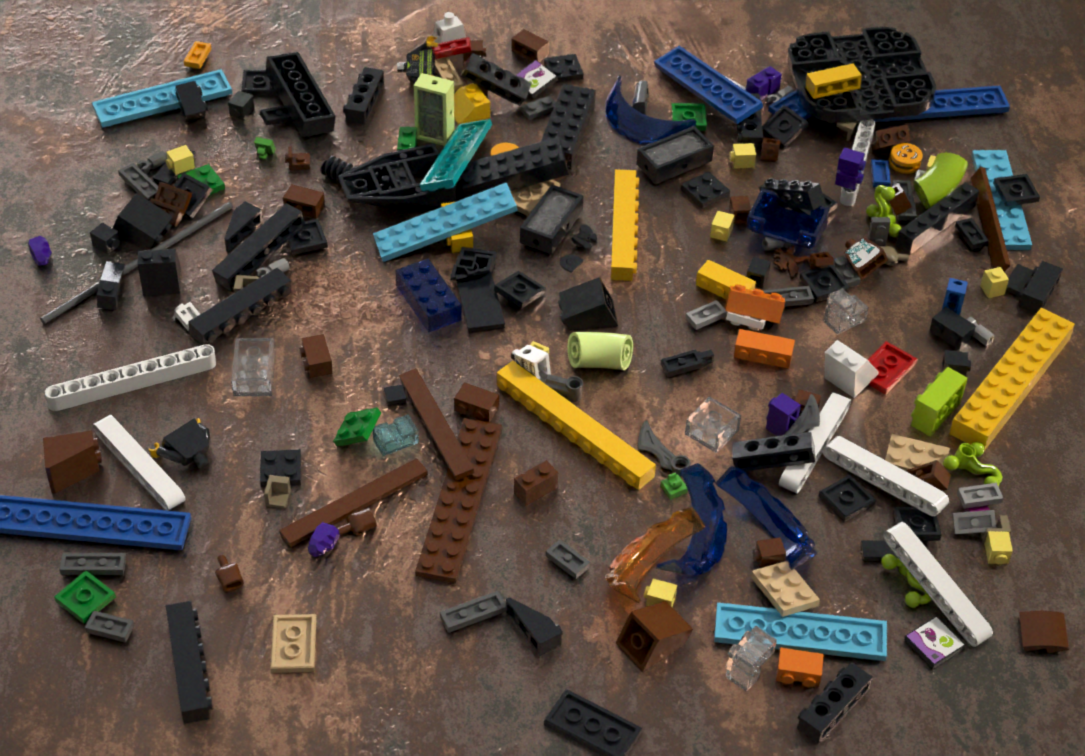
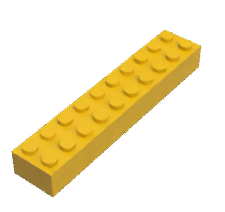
M1040 308L954 417L949 434L970 445L973 442H980L986 450L1070 340L1075 324Z

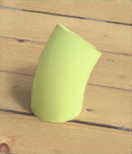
M572 332L567 345L568 358L573 368L626 370L632 359L633 340L631 335Z

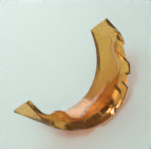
M691 507L674 512L668 520L655 523L647 529L644 535L632 540L609 566L611 572L606 574L605 577L609 587L632 601L639 603L641 600L636 594V589L648 569L674 546L704 529L705 524L695 509Z

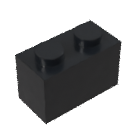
M195 81L176 85L175 94L185 122L205 118L208 108L206 102L202 101L200 86H197Z
M945 307L932 318L929 331L960 350L973 338L976 325Z

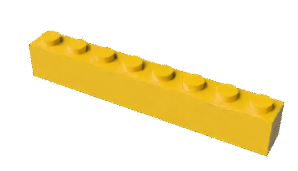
M615 169L611 280L632 281L633 274L637 273V263H634V261H637V250H634V248L637 249L638 238H634V236L638 235V225H635L638 224V213L635 212H638L639 201L635 200L639 198V189H636L639 188V178H636V170Z

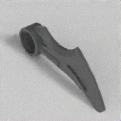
M810 394L803 412L784 435L804 433L810 428L820 426V412L814 395Z
M648 420L644 421L638 436V450L654 454L662 468L671 470L672 473H676L679 476L687 475L690 472L691 465L689 458L683 455L675 456L658 440ZM678 463H682L685 465V467L678 468L675 465Z

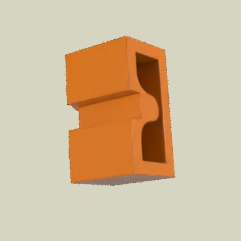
M780 648L776 681L785 684H793L794 681H799L806 687L819 688L824 654Z

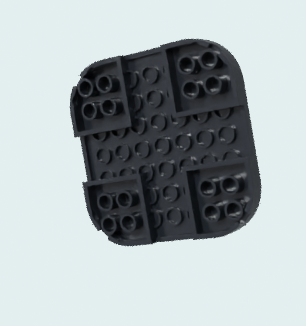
M861 28V34L831 36L830 31L809 33L796 38V42L791 43L788 47L787 64L802 106L809 115L817 119L835 124L839 122L917 116L928 110L934 103L936 83L931 72H927L924 66L920 47L913 36L907 32L903 34L897 28ZM854 64L861 73L860 89L815 99L806 89V76L808 73Z

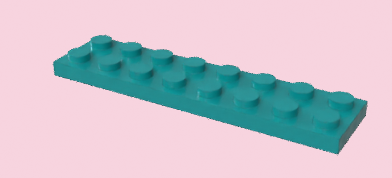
M491 119L458 125L420 183L422 191L428 190L431 192L438 188L445 187V189H449L455 186L491 128Z

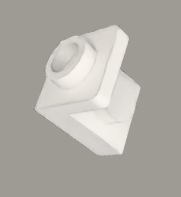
M189 302L185 305L180 304L174 309L175 313L172 319L174 321L178 319L189 331L188 321L197 317L200 313Z

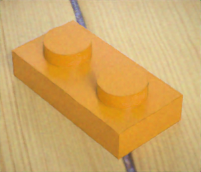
M195 41L184 60V66L200 69L211 51V44Z

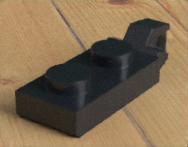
M695 349L663 358L661 366L667 377L703 368L713 363L714 354L712 350L700 352Z

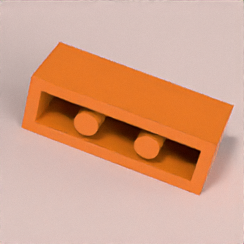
M730 285L725 311L780 324L785 298L778 293H771L770 295L760 289L749 290L743 285Z
M739 329L734 358L789 369L795 340Z

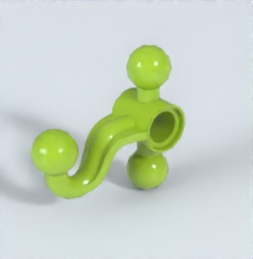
M879 185L876 187L874 194L877 205L870 204L866 208V214L870 218L890 217L891 223L888 233L891 237L896 238L898 237L899 230L902 228L900 225L895 224L896 218L888 202L894 198L895 190L892 187Z
M973 442L971 445L968 443L961 444L954 456H947L943 461L945 469L949 471L959 468L966 469L973 474H992L993 476H988L984 480V484L997 483L999 487L1002 482V473L997 467L991 464H982L977 460L976 457H980L985 451L983 444L980 442Z
M893 554L883 556L881 564L885 569L893 570L898 567L899 572L907 576V581L912 587L925 593L924 596H920L915 591L907 593L905 603L909 607L915 608L920 604H926L931 601L932 598L899 558Z

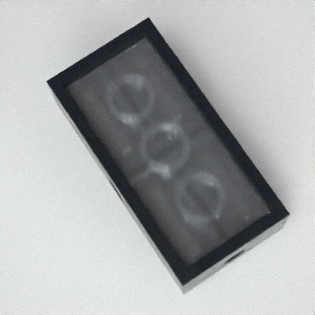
M694 126L638 148L636 165L655 184H658L712 162L714 145Z
M551 185L521 225L520 243L552 255L582 213L584 195Z

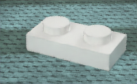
M728 312L726 320L731 321V324L738 326L743 324L755 331L762 330L766 324V320Z

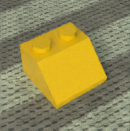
M468 84L456 91L454 94V120L458 125L490 118V101L476 84Z

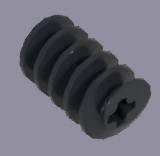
M331 156L323 162L320 170L322 175H326L340 183L338 176L357 166L353 167V164H348L340 158L337 159L335 156Z

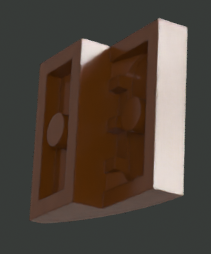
M160 182L155 199L151 198L150 202L173 216L170 224L177 226L189 205L192 193Z
M1043 610L1019 612L1025 652L1046 649L1047 653L1069 650L1064 613Z

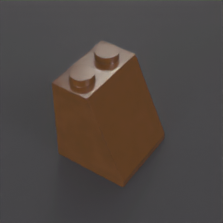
M92 430L43 438L45 469L52 494H56L99 472V463H102L101 451H97L99 450L98 438L93 437Z
M664 601L631 611L615 643L642 671H646L684 646L693 628Z

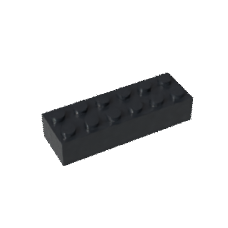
M299 52L268 56L265 72L300 135L306 137L334 132L336 116Z
M563 84L541 142L559 137L567 161V168L572 169L595 106L596 90Z
M556 137L471 161L461 174L460 179L465 198L506 182L510 191L563 177L569 175L560 138Z

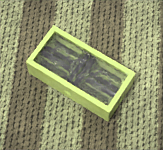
M423 73L419 76L414 84V112L417 139L442 146L447 144L454 133V81Z

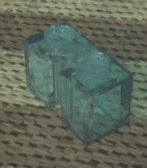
M409 414L394 419L392 424L388 425L386 422L375 426L373 429V441L382 456L419 443L418 429Z

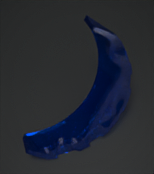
M620 75L606 98L605 114L610 120L611 126L621 135H625L626 138L637 143H653L688 128L696 127L695 119L682 121L661 120L635 110L622 96V77Z
M699 463L682 468L680 472L687 486L693 510V533L689 547L678 561L672 559L657 564L656 569L689 576L701 575L710 571L723 555L724 544L727 540V523L723 519L722 512L725 510L724 502L718 496L713 485L716 481L712 474Z
M730 466L716 481L715 484L746 507L775 538L781 537L791 570L812 559L817 554L813 549L816 544L807 535L808 531L778 498L772 496L765 486L750 479L746 472Z

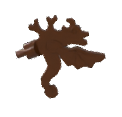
M794 245L788 247L786 252H782L781 248H778L775 252L780 255L774 254L773 259H780L778 262H774L780 268V271L783 269L786 271L788 263L791 279L794 278V275L798 274L799 267L797 264L808 261L810 264V257H796L793 255L795 253Z

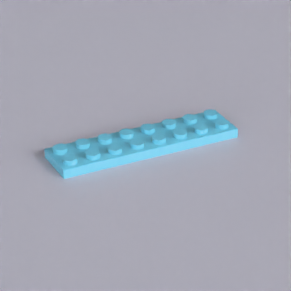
M222 69L94 101L92 106L103 128L180 108L175 94L176 85L195 81L202 90V101L232 94V88Z
M972 150L971 156L975 172L980 166L986 169L1006 249L1031 250L1032 242L1022 205L1006 207L993 184L994 178L1013 176L1007 151Z
M506 182L373 233L381 258L385 262L516 212L518 208Z
M717 602L714 642L772 649L787 648L826 655L886 661L887 621L809 612H797L782 617L777 609ZM752 633H765L766 636H769L766 638L769 639H766L765 642H755L750 640V635Z

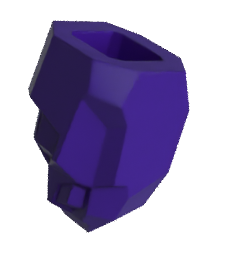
M42 236L29 239L28 247L37 266L46 265L52 254L49 243Z
M322 522L316 527L310 539L308 553L317 557L332 550L339 539V530L334 525Z

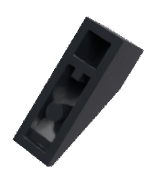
M244 201L233 211L224 238L226 252L232 251L263 223L262 209Z
M106 261L97 292V308L116 310L125 264Z
M510 597L506 599V613L539 656L561 646L562 629L550 617Z

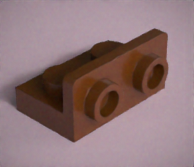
M908 125L876 131L877 142L871 144L872 151L910 142Z

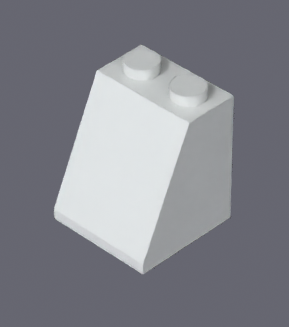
M838 340L825 351V379L853 398L879 374L867 359Z

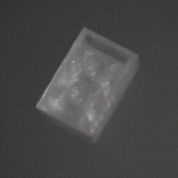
M274 338L235 339L231 377L233 396H272L276 356Z

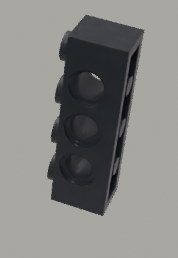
M473 53L467 59L460 76L518 106L526 100L532 84L509 70H505Z
M364 67L362 73H359L358 81L353 86V92L349 94L348 102L343 107V114H345L347 122L366 124L383 87L384 70Z
M750 93L760 100V94ZM761 109L737 124V132H740L737 138L738 143H753L755 150L760 151L763 142Z
M770 178L759 186L764 206L815 210L825 203L820 183Z
M812 432L733 442L732 459L736 473L814 463L815 445Z
M852 662L846 668L842 667L834 681L830 680L826 684L824 692L821 695L817 694L813 698L811 706L808 709L804 708L799 713L797 729L819 744L870 689L873 676Z

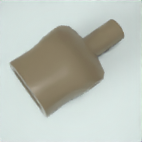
M879 246L884 249L888 261L884 264L894 266L898 261L908 262V254H898L896 249L890 246Z

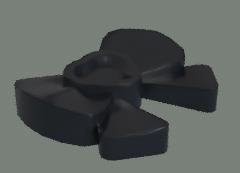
M582 224L579 228V233L573 236L571 240L575 245L588 250L592 248V245L586 240L590 239L596 242L597 236L589 226Z

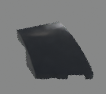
M461 247L456 264L453 265L450 280L491 272L497 259V252Z

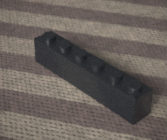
M967 182L963 183L899 230L896 247L911 255L974 208L979 190Z
M288 204L281 207L223 261L215 266L212 273L216 283L233 291L236 275L249 276L305 225L302 211Z
M275 268L188 321L189 334L201 345L213 343L223 334L229 333L233 328L243 324L252 316L258 315L265 308L274 305L275 302L283 297H287L291 293V280L279 268Z
M191 601L165 605L183 724L210 719L209 710H213L211 696H206V692L210 691L208 678L204 679L203 674L207 673L205 660L201 661L200 656L205 655L203 643H198V639L202 638L200 625L195 626V621H199L197 608H192Z

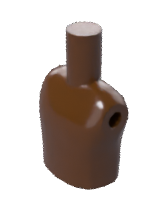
M367 508L349 515L347 524L337 529L339 530V535L352 531L354 535L360 536L366 531L377 527V523L371 510Z
M220 555L217 559L221 567L215 571V574L225 592H232L241 588L244 585V580L237 563H228L226 556Z

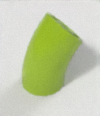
M939 153L932 166L921 177L914 180V188L918 198L927 210L953 192L959 185L968 167V162L963 157L953 153Z

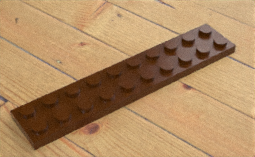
M464 418L457 440L473 466L475 473L456 480L448 467L415 570V576L456 584L502 432L501 424Z

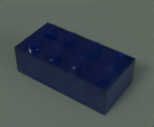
M429 258L395 270L397 288L428 333L462 320V304Z

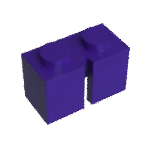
M769 66L747 79L746 91L748 93L760 94L761 101L767 95L780 90L782 74Z
M844 147L838 160L837 170L839 171L836 173L835 185L855 190L858 184L861 185L864 174L861 173L866 165V161H864L865 153Z
M781 393L776 398H772L768 404L769 411L766 417V429L776 436H783L795 423L797 417H799L801 405L784 393Z

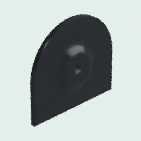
M565 255L560 259V265L572 273L584 260L576 255Z

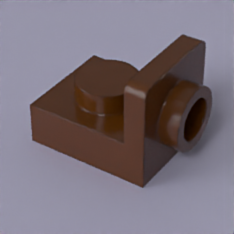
M763 138L762 160H778L780 140Z
M288 146V153H285V163H289V170H310V153H292V146Z
M828 252L810 254V270L826 268L828 265L834 264V259Z

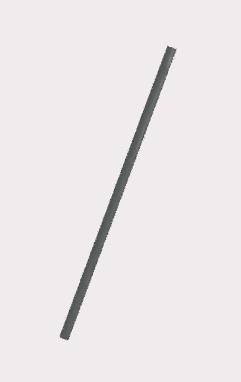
M232 203L224 204L151 250H165L233 208ZM138 258L125 266L123 275L138 267ZM100 282L41 317V322L43 324L48 323L98 292Z

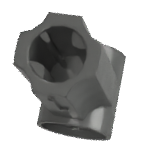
M550 374L547 375L545 381L547 386L558 394L565 395L566 399L571 402L581 400L583 394V381L581 378L572 376L566 379Z

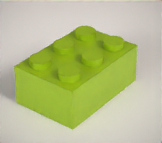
M949 367L943 372H939L935 381L927 385L924 393L916 397L914 402L916 407L911 414L913 418L911 426L931 437L961 404L968 378Z

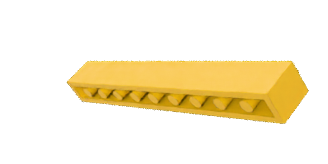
M511 361L497 372V386L500 390L508 393L515 401H519L529 411L539 416L542 421H546L557 432L565 435L569 441L577 444L584 452L592 455L599 463L604 464L614 474L623 478L629 485L640 490L655 477V463L516 362Z

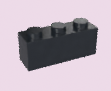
M1042 261L1039 267L1035 266L1032 273L1033 277L1028 278L1025 285L1026 289L1022 288L1018 298L1021 299L1019 306L1035 313L1040 308H1044L1060 280L1063 268Z

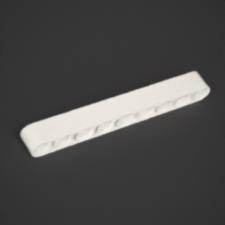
M201 345L55 384L45 390L47 405L50 410L59 411L207 371L216 366L215 351L211 345Z

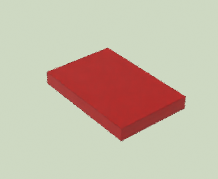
M886 341L868 359L879 372L868 385L886 395L916 365L918 359Z

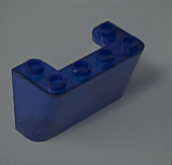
M762 188L748 215V229L754 233L803 248H813L827 228L830 208L819 206L815 210H811L810 215L777 206V195L773 191Z

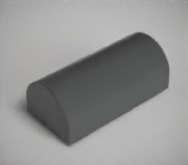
M639 81L635 85L632 111L638 115L646 114L649 96L647 81Z

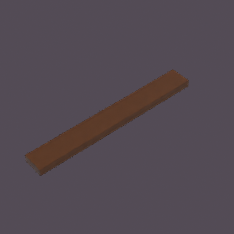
M980 166L970 179L972 186L979 190L977 206L984 234L989 240L988 250L993 269L1001 267L1005 272L1011 265L986 169Z
M417 368L400 374L401 383L454 478L459 480L475 473L473 466Z
M416 458L280 529L279 533L291 548L312 537L316 527L322 522L334 525L348 518L349 515L359 512L427 476L428 470Z

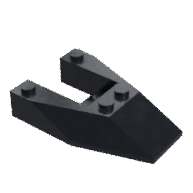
M434 143L383 154L338 176L349 202L380 207H441L443 203L456 202L455 186L449 189H445V187L438 188L431 192L428 190L422 191L420 183L416 184L413 178L414 175L427 173L439 156Z

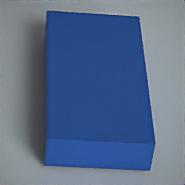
M871 160L872 186L884 185L885 187H890L889 161Z

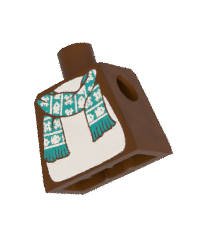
M862 237L857 242L854 239H849L845 243L847 249L844 254L861 281L888 261L884 249L865 237Z

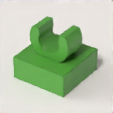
M255 138L254 144L257 154H260L259 158L266 159L268 153L274 154L276 148L273 140Z
M676 473L668 475L667 479L662 480L660 483V487L670 500L688 493V487Z

